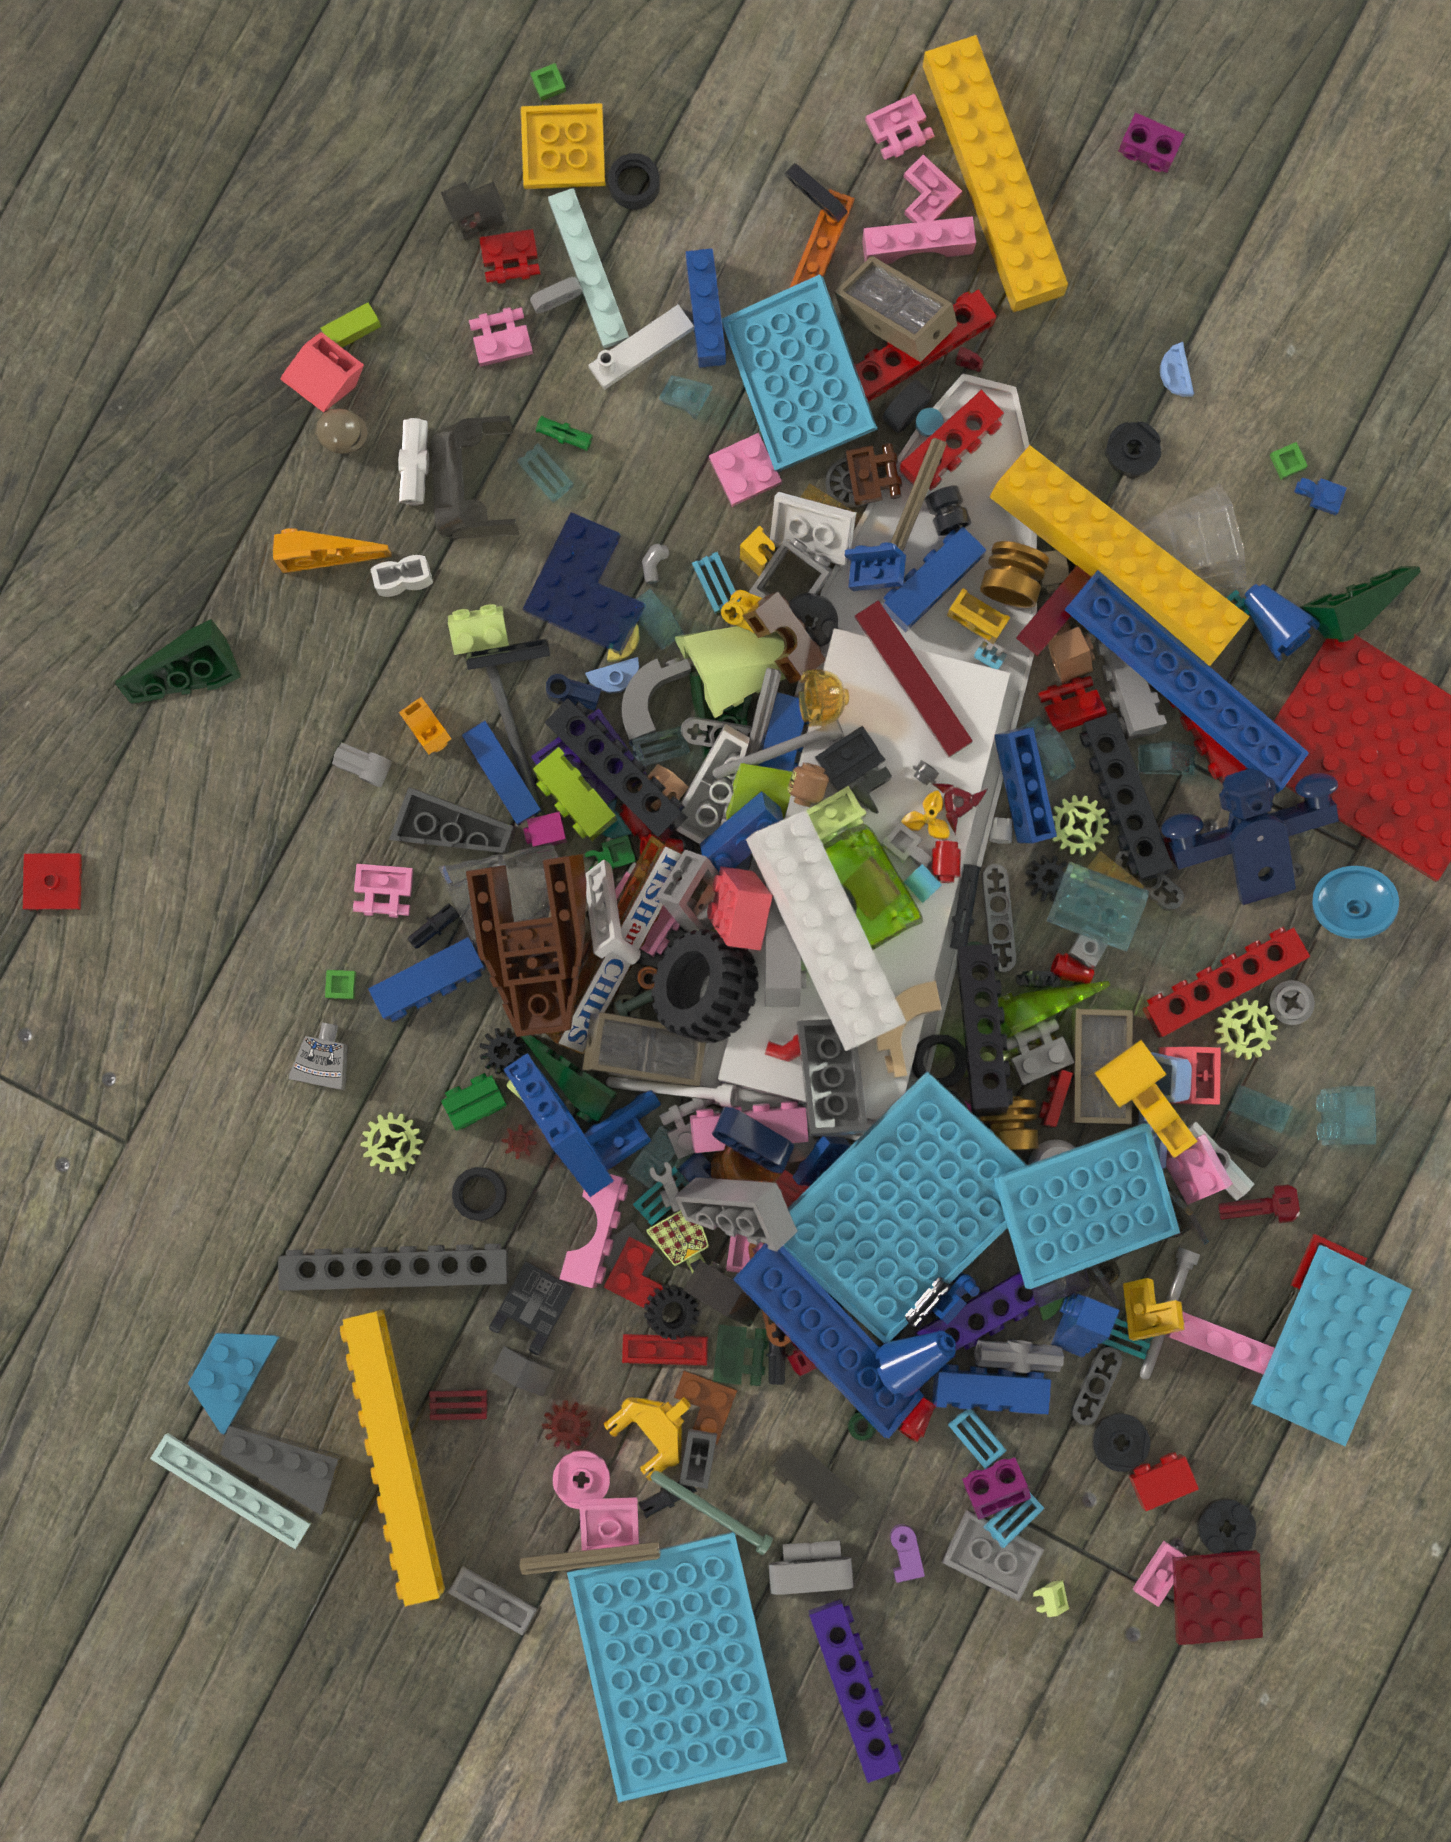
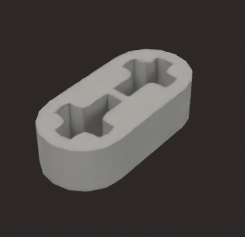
M570 277L540 290L532 295L530 301L536 313H543L578 297L583 290L577 278Z

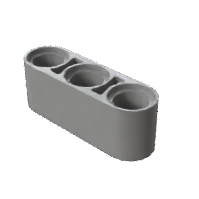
M851 1557L769 1563L771 1594L782 1595L845 1590L854 1587Z

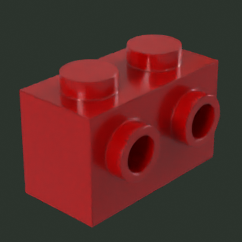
M1172 1452L1160 1458L1161 1462L1150 1466L1149 1463L1133 1469L1135 1473L1129 1475V1479L1142 1509L1149 1511L1199 1490L1185 1456Z

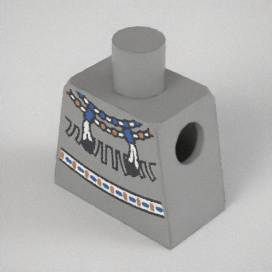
M322 1022L319 1038L305 1036L289 1074V1079L345 1090L348 1047L346 1044L335 1042L338 1030L337 1025Z

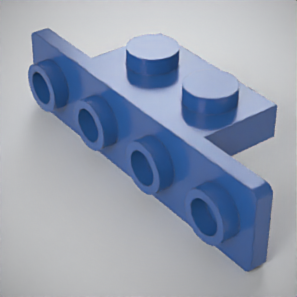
M652 1090L638 1095L633 1102L624 1108L615 1110L609 1118L600 1124L591 1126L584 1134L607 1170L651 1142V1139L638 1120L661 1105Z

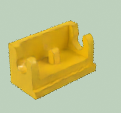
M760 525L740 545V559L758 576L765 569L767 559L770 561L773 557L772 553L765 548V545L770 550L775 551L774 543L763 533L764 529Z
M964 588L946 615L993 645L1010 620V616L1003 615L969 594L968 590Z

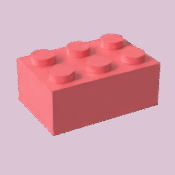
M721 866L719 875L714 877L713 891L715 896L714 901L708 905L707 917L727 946L761 950L773 895L754 871Z

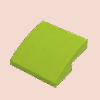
M740 763L733 782L734 792L726 811L727 820L761 791L781 807L783 819H785L791 797L788 792V785L792 771Z

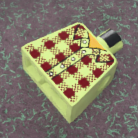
M681 1210L646 1230L674 1266L686 1261L693 1275L708 1267L700 1253L709 1247L703 1226L686 1221Z

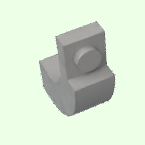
M680 658L672 659L665 663L666 667L661 668L658 659H655L644 665L632 677L626 687L622 701V718L630 744L656 735V729L648 710L650 699L661 686L689 675L691 667L688 659L682 661Z

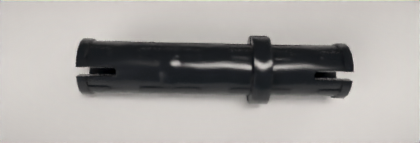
M963 865L964 869L956 915L952 916L951 921L954 923L950 948L957 949L958 946H967L970 928L974 926L975 920L972 919L979 872L981 870V867L976 865ZM968 882H970L968 903L965 904ZM963 911H966L963 932L960 933Z

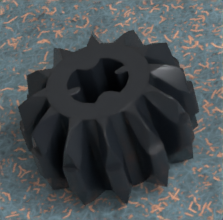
M1046 855L1040 857L1041 864L1033 860L1031 866L1034 870H1026L1025 872L1026 876L1033 878L1026 881L1025 886L1030 887L1034 885L1035 889L1031 891L1030 895L1035 896L1038 892H1041V902L1046 900L1047 894H1049L1051 902H1056V893L1064 897L1067 893L1063 887L1070 888L1072 886V882L1064 879L1072 876V871L1063 872L1062 869L1066 867L1067 862L1063 861L1059 866L1056 865L1058 857L1055 855L1051 858L1050 863H1048ZM1046 872L1050 873L1049 876L1053 874L1055 877L1051 885H1047L1048 881L1044 883L1042 880Z
M496 1028L495 1035L497 1038L494 1039L487 1033L485 1038L491 1043L489 1045L480 1044V1048L488 1050V1053L480 1055V1059L486 1060L490 1058L491 1060L485 1065V1068L489 1070L496 1064V1075H500L503 1066L506 1068L514 1063L517 1057L521 1058L525 1055L518 1053V1050L527 1048L526 1043L516 1045L521 1036L517 1037L515 1034L510 1039L512 1029L510 1028L505 1030L504 1037H502L501 1030ZM504 1044H508L509 1046L506 1048L510 1050V1054L504 1055L503 1059H499L500 1054L496 1053L497 1048H502Z

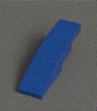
M486 721L462 734V737L516 824L520 825L527 821V819L540 813L541 809Z

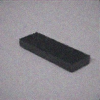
M540 639L466 653L467 668L471 670L550 656L548 639Z

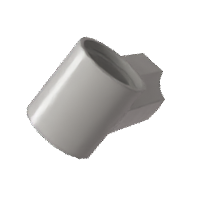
M341 742L334 754L332 764L342 770L358 775L361 780L381 788L392 765V761L372 752L368 754Z

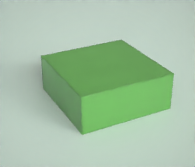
M555 63L530 73L541 101L566 92V87Z
M1297 442L1276 450L1269 455L1281 480L1308 467Z
M327 970L325 998L354 1000L356 972Z

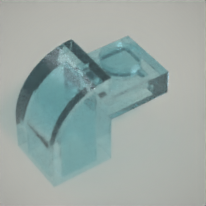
M1037 716L1021 727L1034 728L1042 770L1052 782L1076 767L1068 747L1051 723L1047 725L1040 716Z

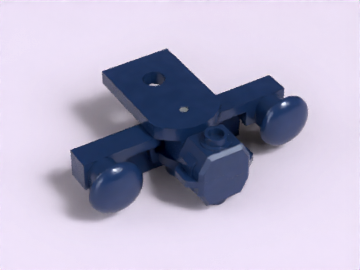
M1252 768L1227 775L1224 778L1223 789L1219 794L1221 808L1230 812L1228 826L1201 834L1199 832L1203 829L1204 823L1197 815L1182 813L1168 818L1163 823L1161 832L1164 836L1171 839V842L1168 843L1171 860L1179 870L1232 854L1238 896L1242 905L1295 890L1296 885L1288 836L1339 821L1337 805L1330 797V794L1338 788V781L1333 776L1325 773L1307 775L1301 778L1295 787L1296 793L1304 797V802L1296 804L1297 808L1293 806L1268 814L1271 811L1273 798L1276 794L1273 778L1267 777L1263 772ZM1270 867L1266 875L1258 876L1262 868Z

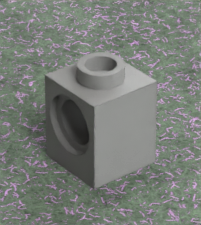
M1084 928L1078 934L1068 954L1087 967L1094 968L1109 942Z

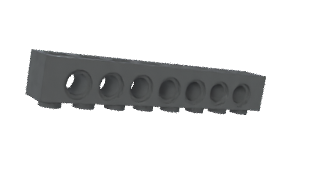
M501 1243L484 1244L483 1250H473V1244L456 1245V1250L445 1251V1245L428 1246V1251H417V1246L399 1247V1252H388V1247H371V1253H360V1248H343V1254H332V1249H314L315 1255H303V1249L286 1250V1255L278 1256L279 1291L509 1283L508 1249H502ZM476 1256H481L486 1260L487 1266L483 1272H476L472 1267V1260ZM448 1257H453L458 1262V1269L454 1273H449L444 1269V1261ZM419 1258L427 1259L430 1264L429 1271L426 1274H421L416 1270L415 1264ZM364 1259L369 1260L373 1266V1270L368 1276L363 1275L359 1270V1264ZM391 1259H397L401 1263V1271L397 1275L391 1274L387 1269V1264ZM335 1260L342 1262L344 1265V1272L340 1277L333 1275L331 1272V1265ZM307 1261L312 1262L316 1267V1272L312 1277H307L303 1273V1265Z

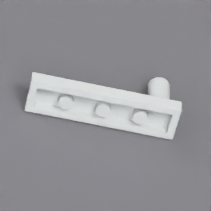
M678 304L610 351H601L598 354V359L588 365L589 369L605 390L693 331L694 326Z
M602 860L586 873V896L594 954L602 959L612 952L632 965L638 961L640 951L622 939L612 865L606 860Z

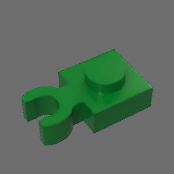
M630 835L601 843L604 850L602 852L591 850L585 853L587 858L596 856L598 863L606 860L612 865V870L638 861Z

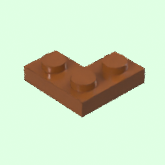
M684 1370L674 1398L681 1400L685 1397L690 1404L700 1407L693 1430L716 1433V1444H718L737 1389Z

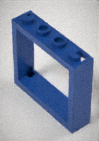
M528 1053L503 1069L553 1150L586 1193L592 1197L614 1182L569 1109Z

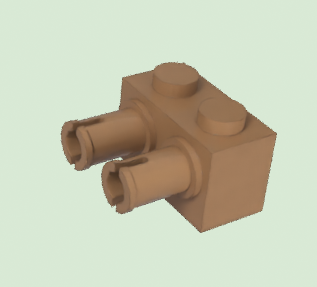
M1067 620L1048 643L1051 661L1062 684L1071 681L1075 677L1092 672V661L1095 660L1092 651L1094 648L1088 634L1083 635L1079 627L1072 629Z

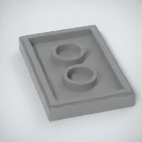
M966 1509L941 1562L1020 1602L1044 1548L1018 1535L1005 1548H1002L999 1542L993 1539L991 1533L983 1528L988 1520L984 1518L978 1520L976 1514ZM995 1524L993 1527L997 1530L1000 1526ZM1005 1530L1001 1535L1005 1538L1010 1531Z

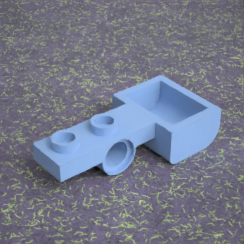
M1151 1052L1167 1074L1155 1084L1169 1103L1188 1100L1191 1092V1063L1187 1059ZM1139 1110L1138 1125L1149 1124ZM1150 1126L1162 1169L1166 1168L1167 1148Z

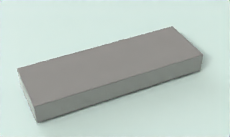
M462 1566L448 1591L452 1596L522 1636L537 1610L536 1607Z

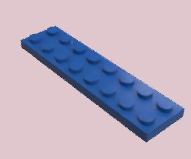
M765 1243L733 1279L884 1438H890L924 1397L919 1390L907 1398H904V1395L900 1393L895 1395L889 1391L883 1384L877 1368L880 1367V1359H876L879 1347L784 1246L776 1252L768 1249V1245Z

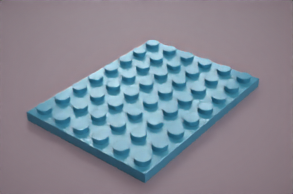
M927 1071L867 1132L788 1207L798 1232L783 1246L822 1288L885 1344L890 1342L908 1324L905 1315L911 1308H916L915 1303L929 1288L932 1289L934 1287L932 1284L937 1278L942 1277L950 1284L1008 1228L994 1177L1027 1165Z
M734 1532L660 1549L661 1555L658 1560L567 1571L618 1803L787 1762Z

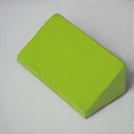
M366 303L321 327L323 334L343 348L382 326L370 304Z

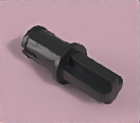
M448 903L431 918L427 917V922L408 937V941L415 949H418L436 934L440 936L442 934L441 931L459 918L460 915Z
M780 1328L773 1332L774 1336H779L780 1340H784L785 1333ZM770 1340L769 1354H766V1357H769L768 1382L772 1385H782L785 1383V1357H788V1354H785L786 1345L776 1346Z

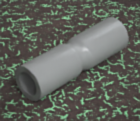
M840 1540L814 1542L812 1544H783L784 1562L804 1561L812 1558L816 1560L841 1558Z

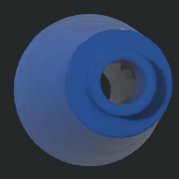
M1255 584L1244 594L1246 597L1244 605L1277 661L1282 660L1281 654L1285 653L1288 657L1311 637L1308 631L1312 627L1317 630L1320 626L1316 618L1265 584L1261 586Z
M944 1331L887 1342L879 1347L876 1353V1359H880V1367L877 1368L878 1374L883 1384L891 1393L895 1395L900 1393L904 1395V1398H907L918 1391L954 1357L956 1343L953 1337Z

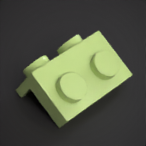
M494 604L480 607V610L469 611L468 609H460L454 611L452 615H448V627L454 655L509 646L502 606L496 607Z
M849 786L806 810L824 846L838 839L837 833L845 828L852 831L864 823L862 819L867 814L864 808H861Z

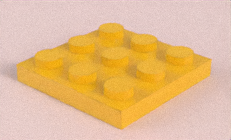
M602 103L521 106L524 189L605 186Z

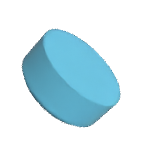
M925 408L917 415L916 429L922 436L930 437L943 425L944 419L937 409Z

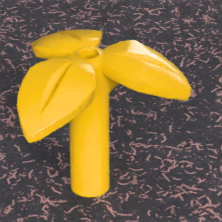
M935 790L928 794L922 803L925 811L924 815L917 811H911L903 817L901 823L911 831H919L926 823L928 824L930 836L944 840L949 838L950 830L945 820L936 819L937 814L943 809V799L941 793Z

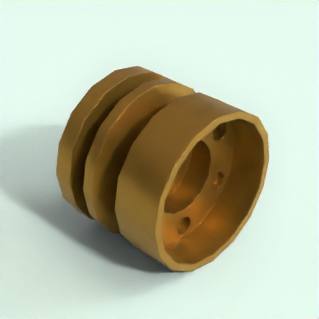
M1009 541L994 543L991 551L993 555L988 560V564L993 569L985 571L980 591L988 598L1009 606L1020 608L1036 606L1041 590V585L1037 581L1044 579V569H1047L1049 558L1046 554L1028 545Z
M1013 1097V1105H1009L1007 1115L977 1117L982 1123L990 1124V1131L1009 1149H1039L1038 1130L1025 1128L1024 1122L1037 1119V1114H1024L1025 1108L1036 1107V1100Z

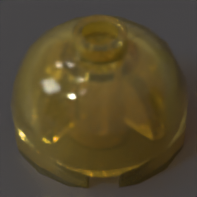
M807 669L804 671L800 683H805L804 691L799 692V706L803 721L810 722L807 725L809 727H820L838 720L844 711L845 705L849 703L848 689L844 688L841 679L836 674L828 670Z

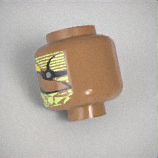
M806 762L802 766L794 768L788 785V792L795 797V803L810 807L811 803H819L823 800L829 782L828 776L824 773V768Z

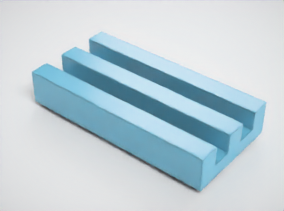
M718 552L692 563L715 614L721 612L722 606L728 600L713 570L712 562L715 561L730 596L735 592ZM703 566L706 567L723 603L719 606L701 570Z
M983 641L975 652L974 658L998 670L1006 659L1007 654L1003 652L998 656L996 654L998 649L993 646L991 650H988L986 647L989 643Z
M965 1409L953 1421L947 1424L985 1469L1007 1451L972 1409ZM968 1415L998 1448L995 1453L967 1422L965 1418ZM960 1422L989 1455L986 1461L958 1429L957 1425Z
M1031 1493V1499L1026 1500L997 1530L993 1526L1013 1506L997 1512L983 1526L986 1531L991 1533L993 1539L999 1542L1002 1548H1005L1044 1509ZM1032 1504L1035 1509L1004 1538L1001 1534Z

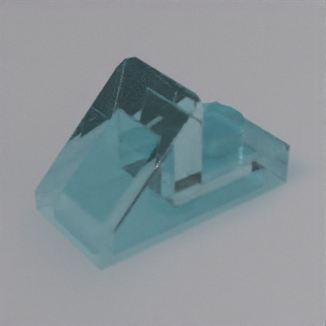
M671 375L659 399L666 405L684 409L690 416L697 419L713 387L709 384Z
M651 588L629 604L631 611L661 650L674 642L675 636L684 634L667 606L664 607Z

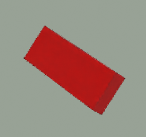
M623 1334L622 1363L707 1365L708 1336H686L680 1338L677 1335L676 1340H671L669 1337L664 1339L660 1335Z

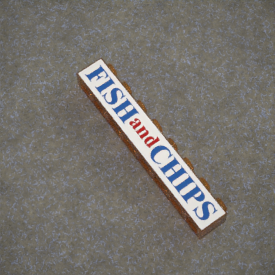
M654 836L650 837L617 898L622 939L638 950L645 944L646 937L653 924L658 920L664 906L656 896L683 853L677 847ZM592 944L580 967L571 1030L545 1034L556 1044L583 1054L586 1048L590 1014L606 1013L632 965L612 952L601 959L594 954Z

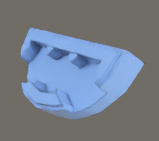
M1183 342L1173 345L1164 355L1160 364V377L1164 386L1172 393L1181 397H1193L1194 391Z
M638 657L586 672L585 675L590 684L602 688L601 691L608 694L620 693L626 690L630 680L639 670Z

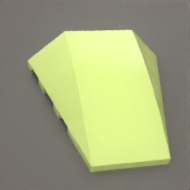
M736 626L675 636V641L684 659H692L704 683L705 700L714 718L722 715L723 710L731 705L736 707L743 703L744 698L754 692L759 694L767 668L780 670L774 661L783 653L784 641L776 632L757 638L753 632ZM782 671L780 681L786 678Z

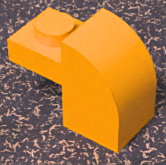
M422 697L399 712L428 755L432 752H439L451 740L447 731Z

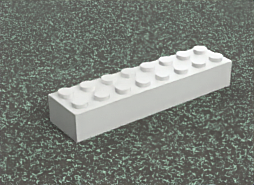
M802 811L770 825L748 837L746 841L845 1051L907 1023L807 811Z

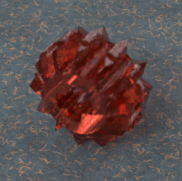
M564 1400L562 1403L563 1410L556 1403L552 1405L556 1415L551 1412L545 1413L544 1417L552 1422L543 1423L542 1428L552 1429L545 1438L550 1440L556 1436L557 1440L554 1442V1447L558 1448L561 1441L564 1440L565 1449L569 1450L571 1439L576 1446H580L581 1440L578 1435L585 1438L588 1437L589 1433L581 1427L590 1426L591 1421H581V1418L585 1417L588 1411L585 1409L578 1414L576 1412L579 1407L578 1402L574 1403L571 1410L569 1409L568 1400ZM564 1418L566 1421L571 1419L574 1423L571 1426L573 1430L570 1432L567 1428L562 1430L560 1425L563 1422L560 1419Z

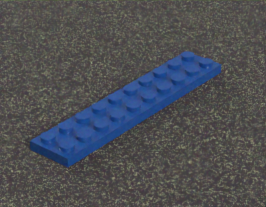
M1099 570L1094 573L1065 608L1066 612L1248 769L1252 768L1261 771L1265 776L1273 778L1276 793L1285 787L1309 754L1307 750Z

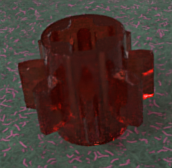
M519 1124L518 1131L515 1132L508 1128L509 1138L501 1139L502 1142L508 1143L509 1146L505 1153L516 1152L515 1157L518 1160L523 1152L531 1156L530 1145H537V1142L530 1139L534 1131L523 1132L522 1124ZM516 1135L518 1137H526L523 1142L525 1145L523 1149L521 1147H513Z

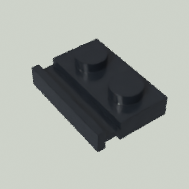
M863 725L815 756V760L820 767L825 769L824 773L828 776L829 781L837 792L849 786L866 772L879 766L886 760Z

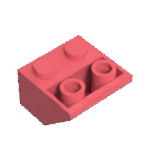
M320 332L304 344L282 374L281 380L324 413L356 387L364 364Z
M1158 1047V1054L1187 1059L1192 1067L1189 1099L1176 1103L1170 1102V1104L1220 1105L1221 1048Z

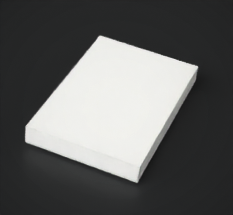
M778 492L774 500L770 540L774 543L775 547L779 548L784 540L790 539L792 541L796 538L808 547L806 551L815 557L818 554L829 562L847 566L850 560L844 555L845 550L852 547L856 513Z

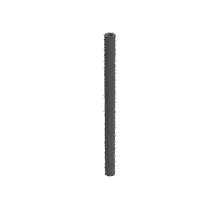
M497 666L486 667L521 778L541 809V812L536 814L534 818L543 816L545 813Z

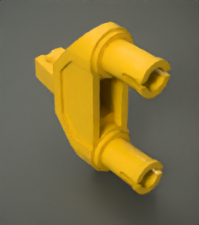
M630 1397L623 1401L622 1409L604 1422V1426L608 1430L617 1423L618 1425L609 1432L612 1436L616 1437L630 1423H637L658 1449V1453L640 1467L643 1474L654 1468L646 1476L648 1480L652 1481L650 1477L654 1471L663 1472L667 1467L677 1466L681 1462L682 1423L684 1422L681 1415L692 1405L685 1397L673 1406L669 1402L664 1403Z

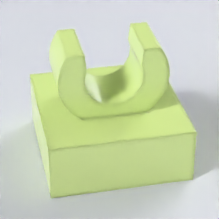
M1063 1580L1053 1581L1033 1593L1034 1596L1043 1597L1045 1604L1038 1606L1036 1609L1041 1613L1047 1612V1617L1059 1616L1069 1609Z

